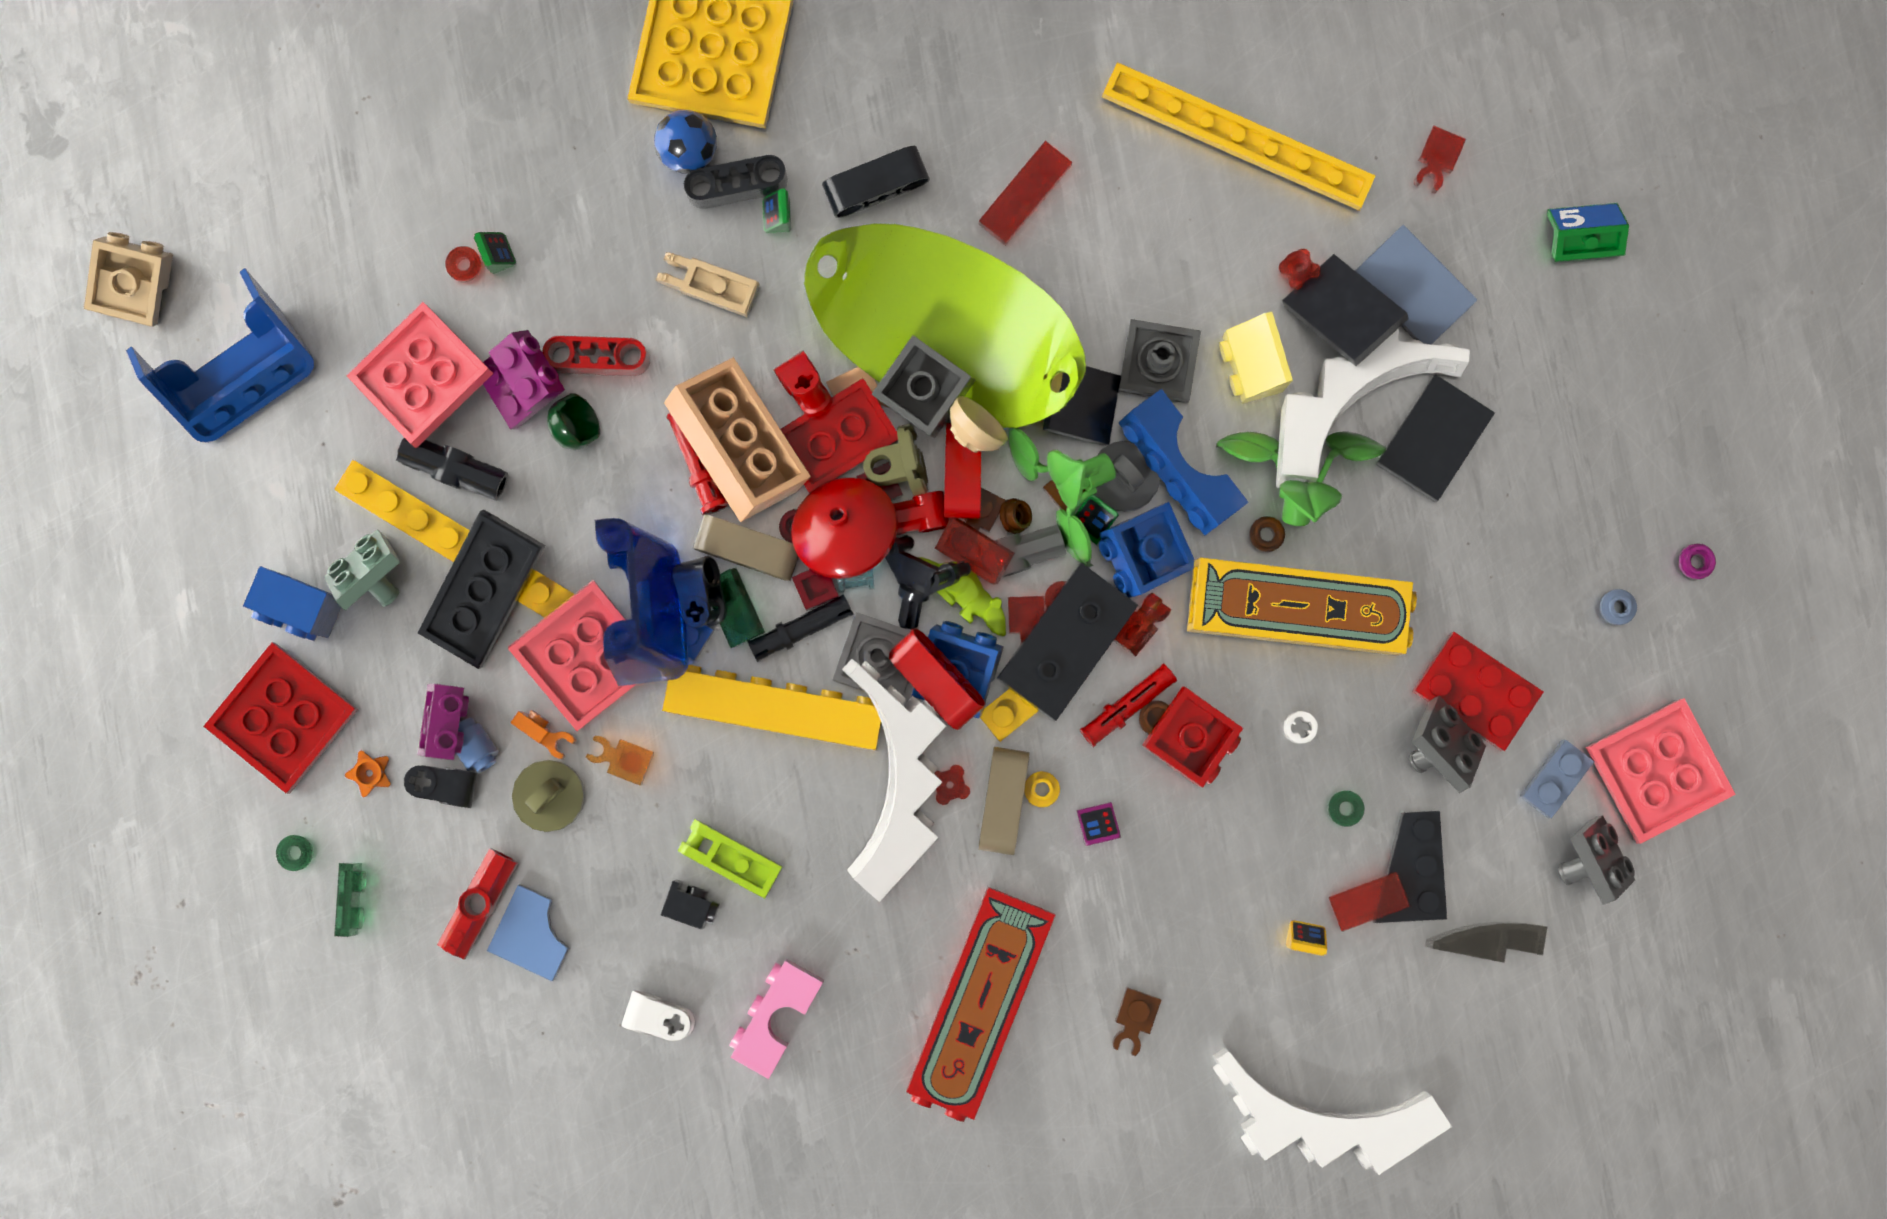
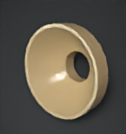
M959 396L950 407V420L952 424L950 430L962 446L976 453L978 451L998 450L1007 442L1008 436L1001 424L975 401Z

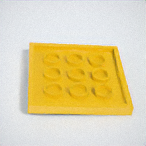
M649 0L627 98L628 101L632 104L669 111L689 109L702 114L706 118L766 129L794 0Z

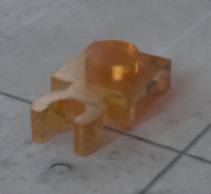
M594 736L593 741L601 743L604 751L600 756L587 753L586 759L593 763H604L607 761L610 763L607 773L642 786L655 752L622 739L619 740L617 747L614 748L607 738Z

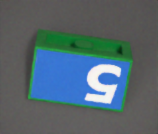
M1618 203L1548 209L1547 216L1554 229L1551 254L1555 262L1625 255L1629 223Z

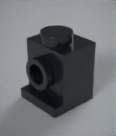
M677 879L673 880L661 916L701 930L705 928L707 923L713 924L720 904L714 902L715 900L707 898L708 891L692 885H688L687 890L681 889L683 882Z

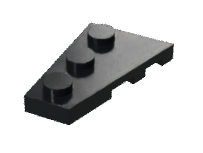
M1440 811L1401 813L1390 854L1391 859L1388 871L1382 884V894L1378 909L1375 911L1373 923L1447 919Z

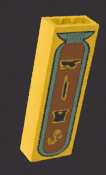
M1200 557L1194 560L1187 632L1402 655L1407 654V648H1410L1413 642L1414 633L1413 628L1409 627L1410 613H1413L1416 608L1417 594L1415 591H1412L1413 582Z

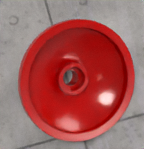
M860 478L835 479L814 489L801 502L792 522V543L801 561L813 572L824 577L836 579L855 577L877 566L891 550L898 531L897 513L889 496L876 484ZM843 514L841 519L833 520L836 515Z

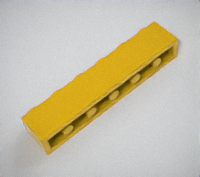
M681 663L679 670L670 668L662 709L664 712L877 751L882 723L869 697L857 696L856 702L842 700L843 693L822 689L821 696L806 693L807 686L786 683V688L781 689L771 687L772 680L751 676L750 683L737 681V674L727 671L716 670L715 676L701 674L702 667Z

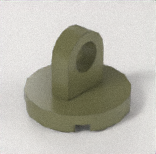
M911 424L898 426V444L871 451L863 462L864 472L867 478L878 486H889L908 481L914 496L925 494L928 491V476L923 453L920 451V448H917V444L914 445V440L918 438L916 430ZM886 459L891 462V468L886 474L877 475L873 473V467L878 461Z
M551 760L535 762L522 770L514 782L512 791L513 807L520 820L534 830L551 832L564 829L576 820L583 809V782L576 771L565 763Z

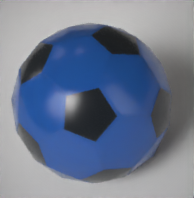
M689 109L676 110L659 122L654 134V147L658 158L665 166L673 171L684 174L695 169L704 168L712 161L717 149V136L712 124L702 114Z

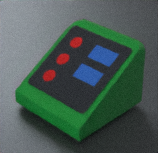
M779 189L763 199V223L766 233L790 232L791 230L790 198L786 189Z
M477 232L474 234V240L484 265L491 273L495 274L516 265L515 257L504 233Z
M1093 494L1085 500L1075 516L1085 526L1090 541L1097 545L1101 540L1099 533L1109 529L1119 514Z

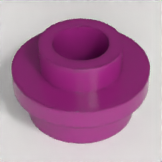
M1703 544L1689 545L1682 550L1679 556L1681 571L1691 579L1708 577L1716 565L1713 551ZM1694 555L1701 559V566L1699 568H1695L1691 564V558Z

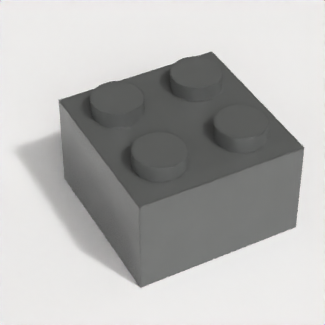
M913 335L877 385L872 395L927 435L935 438L950 418V407L954 404V401L959 396H965L976 380Z

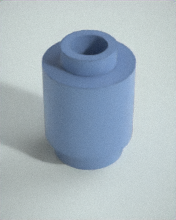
M472 717L459 722L458 731L464 732L461 753L456 754L467 771L476 769L477 773H481L496 763L494 757L499 751L482 725L475 723Z

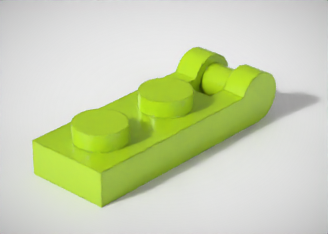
M694 819L690 826L692 832L686 842H681L677 851L766 899L783 866L720 833L707 824ZM704 838L713 842L707 854L699 850Z

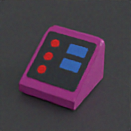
M1112 802L1076 810L1085 846L1121 838Z

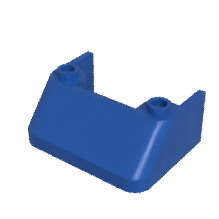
M246 268L239 273L254 301L247 305L243 317L247 327L252 332L194 372L188 364L181 360H169L153 369L132 346L126 350L138 380L195 440L200 442L217 440L305 379L314 367L313 358L276 303Z

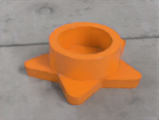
M361 750L358 752L357 763L354 768L345 773V777L355 781L359 785L361 796L366 797L374 787L390 786L391 782L384 772L389 758L383 756L372 759ZM368 770H372L373 772L372 776L370 777L366 774Z

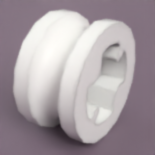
M1300 711L1290 714L1285 719L1283 729L1286 738L1291 742L1301 744L1311 741L1316 736L1318 725L1315 717L1310 713ZM1300 717L1302 722H1308L1310 730H1305L1307 735L1301 738L1299 733H1293L1291 730V725H1296L1294 719Z

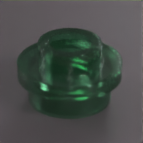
M1352 791L1337 792L1328 803L1330 818L1340 826H1353L1364 815V803L1361 797ZM1345 801L1352 807L1350 814L1346 816L1341 814L1339 810L1341 803Z
M287 836L277 846V861L286 870H302L310 864L313 858V847L308 839L303 836ZM294 846L299 847L301 850V856L297 860H294L290 855V850Z

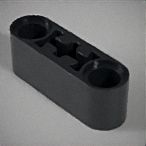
M908 146L826 179L822 186L834 216L841 218L919 188L926 184L930 178L917 146Z
M764 155L692 170L684 179V190L693 206L706 209L766 197L779 189H785L788 177L785 165L779 157ZM769 168H774L780 172V175L775 181L767 182L761 178L763 172ZM751 172H754L756 185H752ZM735 176H739L740 187L733 188L732 178ZM716 179H720V185L723 190L721 192L718 190ZM700 182H706L711 185L709 192L703 196H697L692 193L694 186Z

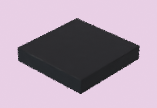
M1086 366L1084 377L1074 396L1059 412L1045 418L1043 430L1099 445H1109L1121 375ZM1062 372V383L1059 392L1064 391L1070 382V377L1065 372Z

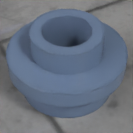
M1616 589L1609 591L1603 596L1600 603V612L1607 622L1613 625H1623L1635 617L1637 603L1631 593L1626 590ZM1617 600L1622 601L1625 605L1623 613H1618L1614 609V604Z

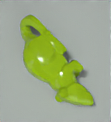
M918 557V558H920V559H922V560H924V561H927V562H929V563H931V564H933V565H935V566H937V567H940L941 565L945 564V563H940V564H939V563L934 562V561H932V560H930V559L923 558V557ZM972 568L970 574L961 577L956 584L937 591L951 607L957 603L963 608L959 614L969 624L974 621L973 615L978 616L984 620L992 633L998 636L1006 635V617L1001 607V598H992L983 588L979 577Z

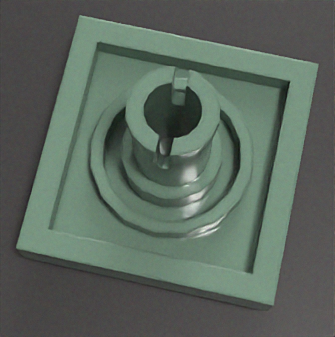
M377 529L372 535L367 534L359 539L355 544L354 550L347 557L334 561L328 568L324 578L334 600L344 610H347L367 591L384 607L391 604L399 595V589L394 587L384 576L397 566L400 561L388 539Z

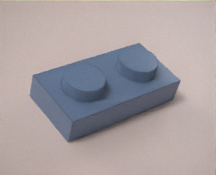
M1562 740L1520 797L1544 816L1552 819L1595 761L1567 740Z

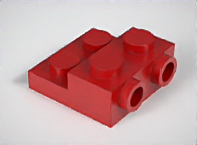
M1182 686L1142 746L1193 784L1203 788L1206 783L1211 784L1220 773L1221 767L1219 764L1226 753L1230 755L1238 747L1241 741L1239 734L1243 727L1191 690Z

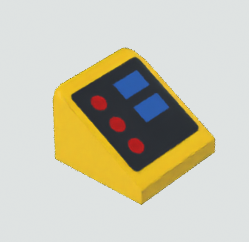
M1292 920L1289 923L1285 945L1292 950L1324 956V954H1327L1326 929L1320 925Z

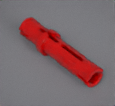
M1163 663L1157 670L1134 686L1112 705L1110 703L1106 704L1103 707L1104 711L1085 727L1079 729L1081 734L1094 748L1098 742L1116 728L1121 730L1125 727V721L1149 704L1170 685L1176 683L1177 678Z

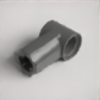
M1058 525L1036 530L1022 536L1020 533L1006 536L990 543L1000 577L1023 572L1030 569L1031 565L1067 554Z

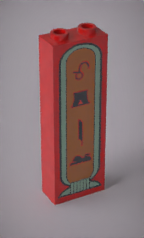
M987 886L907 1086L906 1093L912 1095V1102L926 1108H931L932 1104L941 1106L946 1109L945 1115L961 1122H965L966 1117L972 1120L975 1119L1056 916L1054 913Z

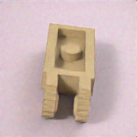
M666 252L663 260L671 266L687 270L684 280H681L670 274L660 272L656 278L657 282L680 290L682 294L748 317L760 285L759 282L693 257L690 260Z

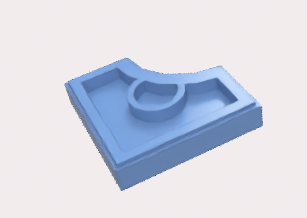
M519 884L487 951L550 981H554L569 947L557 938L551 928L549 911L552 899Z

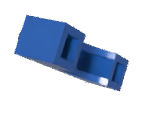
M1160 389L1131 410L1118 423L1123 428L1125 437L1135 444L1142 453L1147 466L1156 472L1165 483L1170 496L1177 500L1188 513L1190 522L1200 529L1205 536L1249 502L1227 474L1218 476L1206 475L1198 472L1185 461L1177 443V431L1183 416L1165 392Z

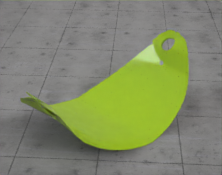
M874 223L842 228L829 233L818 241L807 261L804 286L810 306L822 330L849 360L878 382L882 380L910 338L914 335L976 380L964 397L975 401L985 408L1003 428H1019L1059 412L1074 396L1086 371L1084 348L1071 320L1061 306L1023 273L971 245L946 235L916 227ZM826 255L834 257L837 262V270L830 278H825L818 272V263ZM845 272H846V273H847V276H846L845 280H843V275H844ZM1060 372H1065L1070 377L1068 387L1059 393L1052 391L1051 382L1054 376Z

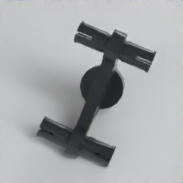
M904 535L900 538L896 537L885 559L899 584L898 595L902 597L898 618L901 628L913 630L918 627L922 603L928 601L933 593L956 584L963 576H968L971 572V567L965 561L957 564L949 562L937 567L905 551L914 547V540L911 536Z

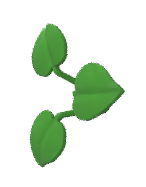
M1009 428L1010 451L1019 472L1030 481L1038 478V472H1049L1062 501L1067 506L1066 511L1060 509L1056 512V525H1058L1066 550L1078 562H1082L1089 568L1094 566L1091 564L1092 550L1089 534L1081 520L1075 516V510L1089 496L1097 493L1096 487L1115 479L1116 472L1111 459L1105 453H1101L1083 462L1082 459L1074 460L1058 450H1052L1047 455V465H1043L1039 462L1038 450L1032 440L1021 429Z
M1342 431L1328 435L1325 444L1332 450L1324 462L1317 481L1309 483L1306 481L1288 480L1281 483L1279 497L1284 499L1282 520L1294 526L1308 525L1310 519L1315 523L1324 513L1341 502L1342 494L1334 487L1323 483L1333 459L1341 455L1351 461L1369 460L1385 453L1386 446L1365 435L1354 432ZM1240 432L1226 436L1216 443V447H1222L1229 454L1245 461L1264 462L1272 459L1277 469L1279 441L1271 436L1257 432Z

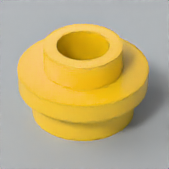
M1040 771L1033 773L1025 782V797L1034 806H1050L1059 797V782L1055 776L1048 772ZM1040 782L1046 783L1049 787L1048 794L1043 797L1035 792V787Z

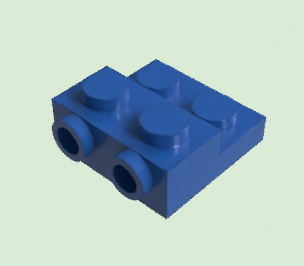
M1169 502L1099 533L1102 539L1099 542L1100 552L1106 560L1112 561L1116 570L1113 576L1114 584L1120 592L1126 593L1128 598L1146 593L1194 568L1195 559Z
M943 621L942 626L936 624L930 629L928 638L979 692L986 703L990 685L995 679L1004 646L996 644L997 637L988 633L977 632L974 637L962 633L963 626L957 623ZM913 688L911 696H914L915 698L921 700H925L920 695V693L915 688ZM983 709L974 717L979 719L982 716Z

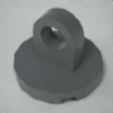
M1126 440L1113 442L1101 449L1098 455L1101 453L1108 455L1114 465L1116 477L1114 480L1096 487L1097 493L1094 495L1115 511H1136L1148 504L1158 491L1161 478L1147 466L1144 456L1136 445Z

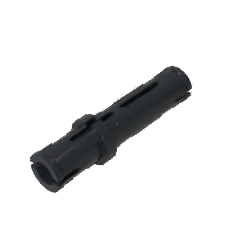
M843 594L833 601L807 612L785 624L780 622L775 625V629L747 642L756 661L759 662L784 648L787 650L793 648V644L854 614Z

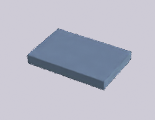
M1404 224L1355 270L1407 312L1409 319L1401 327L1414 340H1419L1423 344L1431 345L1477 301L1466 287Z

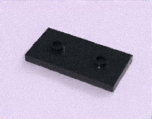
M484 509L481 510L433 601L418 634L477 669L483 667L546 545Z
M1079 563L996 679L1052 721H1057L1136 610L1138 604L1085 564Z

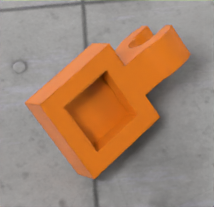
M533 710L529 714L518 711L510 722L536 742L545 746L551 755L558 759H564L566 756L557 748V744L561 739H566L572 744H575L577 741L568 732L553 733L546 728L549 721Z

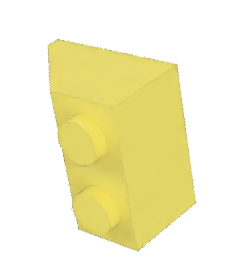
M1272 311L1225 331L1222 336L1223 341L1219 342L1223 361L1225 363L1230 362L1233 375L1229 376L1234 396L1240 395L1241 402L1244 404L1284 392L1293 379Z

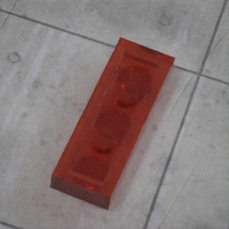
M1045 140L980 218L978 224L1006 246L1071 168L1073 162Z

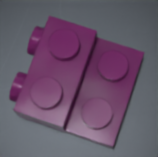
M529 330L510 333L488 352L490 357L483 362L494 373L483 383V386L510 430L522 426L565 390L559 380L558 373L548 363L540 350L539 342L531 335Z
M427 684L417 755L454 760L455 753H461L464 732L458 731L460 717H466L469 704V696L463 695V687Z

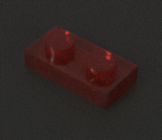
M950 518L935 547L936 550L957 563L961 561L968 562L973 573L993 585L1000 582L1015 554L959 518Z

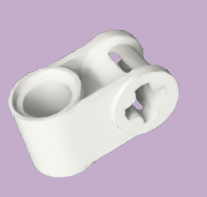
M633 990L622 1026L638 1033L653 1035L668 1041H679L693 1032L696 1020L691 1010L686 1007L664 1001L662 998L652 994ZM679 1015L680 1022L685 1024V1027L674 1032V1025L669 1023V1019Z

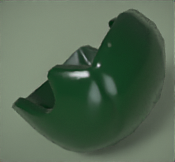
M576 393L569 394L557 400L549 408L547 426L552 438L562 448L579 450L588 446L599 437L600 426L596 413L587 400Z

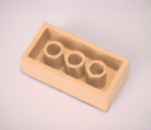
M734 357L676 385L664 402L740 522L796 493L811 477Z

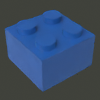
M259 566L243 604V607L253 611L251 618L280 628L285 623L287 624L286 632L315 641L317 636L329 638L341 610V606L334 600L331 593Z

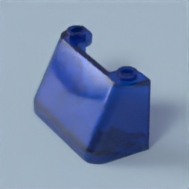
M620 518L595 520L597 543L607 553L609 568L621 569L626 574L629 582L631 619L612 623L607 627L603 636L604 658L618 686L666 681L681 677L688 669L689 654L686 623L681 616L677 589L672 576L674 566L681 563L677 549L673 544Z

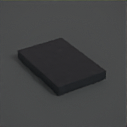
M1335 254L1282 300L1287 310L1355 366L1360 364L1409 319L1406 311Z
M1435 374L1386 448V452L1381 455L1376 464L1432 501L1438 502L1495 412Z

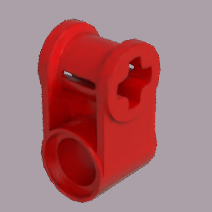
M804 351L799 352L773 369L787 393L795 399L807 416L815 417L822 415L832 405L830 393L821 382L820 375Z

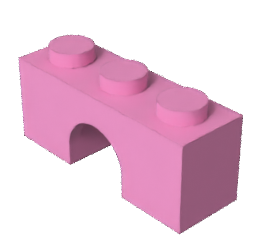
M786 959L782 966L775 963L765 981L771 985L765 997L757 995L747 1013L753 1017L747 1029L740 1026L729 1045L735 1049L731 1056L732 1059L767 1079L772 1075L789 1044L773 1032L771 1028L773 1012L782 1007H790L805 1015L824 982V979L789 959Z

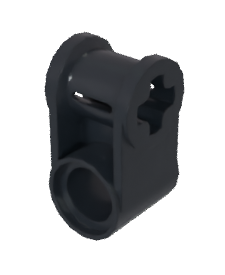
M705 556L676 564L673 568L672 576L677 589L683 621L692 628H699L705 625L715 626L722 623L727 615V605L721 586L720 570L715 559L711 556ZM717 606L718 609L711 610V607ZM697 611V614L691 615V612Z
M417 765L406 772L404 787L411 796L439 801L441 804L471 808L478 773L452 768L442 769ZM425 772V778L430 779L431 784L429 787H423L422 792H420L421 787L415 784L416 777H423Z

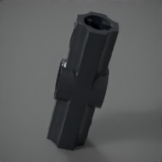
M404 438L397 450V462L417 471L431 475L432 479L456 489H461L462 487L497 501L507 484V472L473 459L474 456L445 444L442 447L424 440L415 448Z

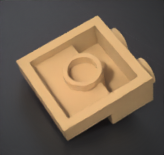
M108 232L107 237L104 236L93 240L84 309L151 327L157 325L162 290L167 289L169 285L173 254L164 252V245L157 242L142 241L141 245L129 243L130 237L122 233Z

